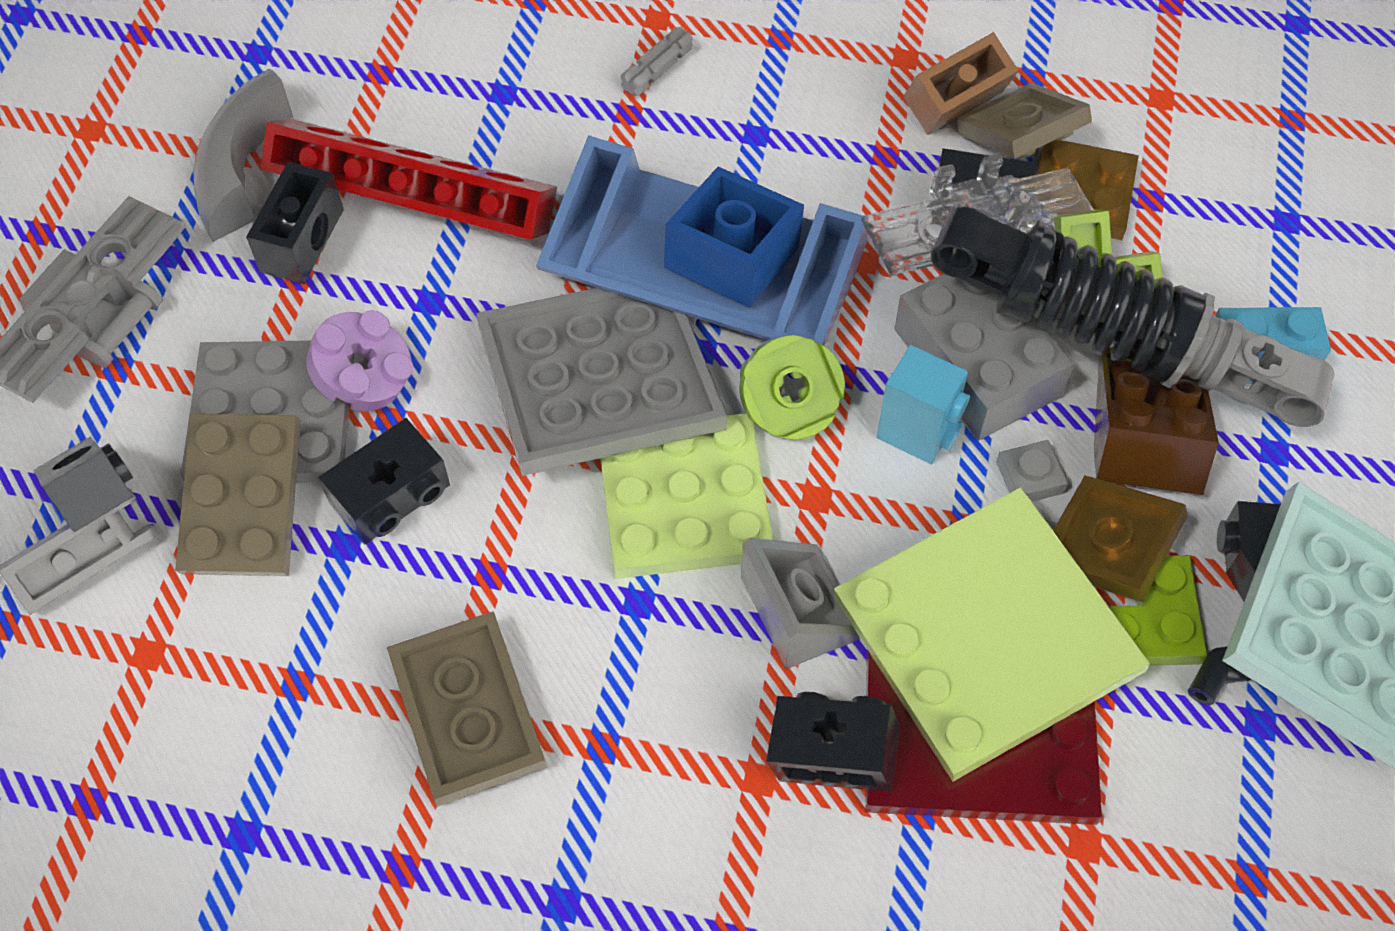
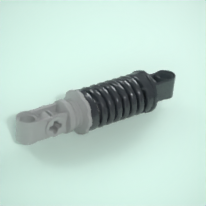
M956 207L947 214L931 252V261L940 272L951 277L960 278L999 295L996 313L1002 316L1007 314L1023 322H1030L1042 303L1044 305L1036 321L1039 329L1044 331L1050 329L1055 319H1058L1055 334L1057 337L1064 339L1069 337L1074 327H1077L1073 336V341L1076 345L1080 347L1086 346L1093 335H1095L1092 343L1094 353L1099 355L1105 354L1113 343L1110 355L1111 359L1117 363L1124 362L1132 351L1134 352L1130 362L1132 369L1135 371L1143 370L1144 374L1160 381L1161 385L1168 388L1176 384L1183 375L1189 376V378L1197 380L1198 386L1208 391L1215 389L1238 402L1249 404L1277 416L1285 423L1293 426L1311 427L1323 420L1334 379L1332 366L1323 359L1308 356L1281 344L1271 337L1248 330L1239 321L1229 319L1225 322L1221 318H1216V316L1212 315L1215 301L1213 295L1208 293L1201 294L1183 285L1173 287L1169 279L1164 277L1154 279V275L1146 269L1136 271L1134 265L1127 261L1117 264L1115 257L1109 253H1103L1098 256L1097 250L1090 245H1084L1078 249L1075 239L1069 236L1064 237V234L1046 227V223L1039 220L1027 234L994 220L971 207ZM1260 351H1265L1263 356L1259 359L1257 355L1260 353ZM1251 381L1253 383L1251 387L1245 389L1244 387Z

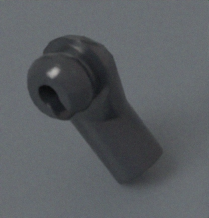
M1228 646L1214 648L1207 654L1187 690L1190 697L1204 705H1213L1225 683L1252 680L1222 661Z

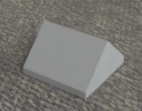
M749 538L743 543L741 579L785 669L860 639L834 598V588L838 584L818 545Z

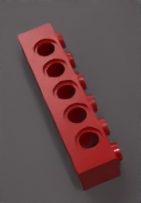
M295 119L267 122L260 170L281 175L287 162L333 173L337 188L340 191L528 240L549 233L558 187Z

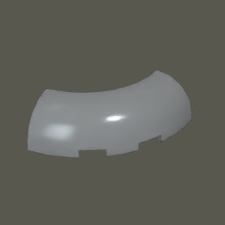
M271 69L258 74L236 90L217 111L200 140L194 163L195 198L203 225L213 242L255 220L245 193L243 168L249 152H255L263 142L267 122L293 118L283 82Z

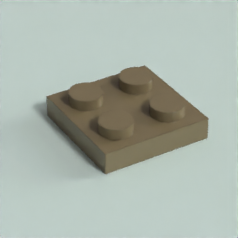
M1034 83L1023 86L957 117L959 135L1012 159L1028 157L1035 152V149L1054 140L1066 139L1074 133V130L1092 122L1090 104Z

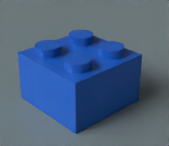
M718 166L666 223L664 268L750 308L798 250L804 204Z

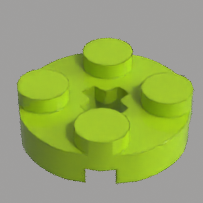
M795 335L772 338L758 346L740 369L739 394L742 406L749 419L755 425L773 436L798 440L820 433L833 421L836 416L834 413L839 407L840 398L844 396L845 379L839 361L831 350L809 338ZM788 373L794 379L802 378L805 385L798 390L800 398L793 402L789 396H781L779 387L784 384L783 377Z

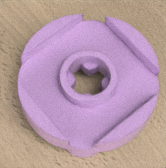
M374 310L364 313L344 312L326 319L312 337L306 358L307 371L315 387L331 401L334 402L336 398H339L344 402L351 403L350 409L358 411H373L389 405L396 399L413 372L410 352L405 341L390 326L387 317ZM353 353L361 354L369 361L368 369L364 370L359 363L351 364L348 359L351 358Z

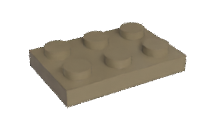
M190 413L175 571L181 574L289 576L301 420L296 415Z
M494 611L387 647L433 800L437 807L547 768Z

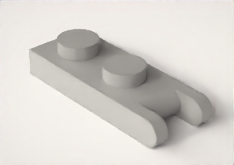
M130 488L128 490L132 494V498L75 533L67 524L0 564L1 576L29 615H32L159 535V531L153 523L133 533L119 513V510L128 506L136 499Z

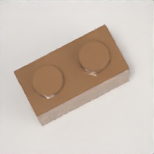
M992 32L916 75L903 98L927 135L957 119V117L966 114L1001 94L1019 70L995 33Z

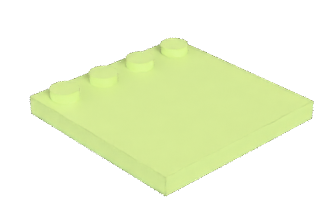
M1021 487L834 588L835 600L952 782L1145 673L1150 664Z

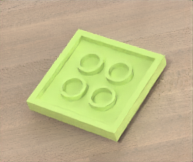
M746 413L727 415L726 430L601 458L615 579L742 564V546L749 538L773 540L754 425Z

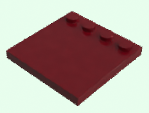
M866 651V696L878 698L891 705L901 725L892 792L865 790V813L1098 825L1102 819L1095 701L952 782L869 651Z

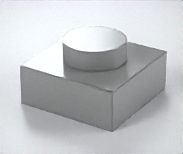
M1049 440L999 452L996 463L1009 493L1021 487L1031 502L1064 494L1068 483Z

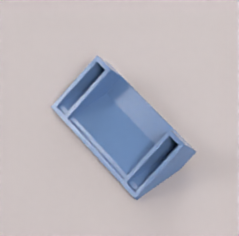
M588 135L536 264L538 270L765 340L784 335H795L809 338L818 344L825 345L851 287L867 242V216L820 203L814 220L807 218L802 220L798 250L749 308L664 268L666 223L699 187L640 170L634 148Z

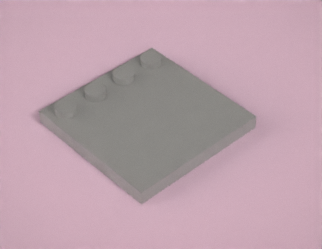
M600 288L476 313L479 331L522 476L727 429L726 412L687 315Z

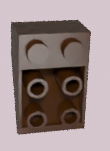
M1109 348L1105 354L1099 355L1094 436L1096 478L1112 483L1203 495L1219 443L1209 391L1199 387L1197 380L1184 375L1170 388L1161 385L1160 381L1144 374L1143 370L1135 371L1132 369L1130 362L1134 352L1131 351L1124 362L1117 363L1111 359L1110 352L1112 348Z

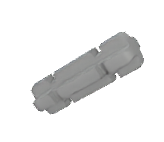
M675 27L664 37L666 41L661 39L636 61L638 66L633 64L621 74L622 88L632 96H639L650 86L648 81L650 83L655 82L678 61L677 58H682L692 49L693 37L689 32H686L682 27Z

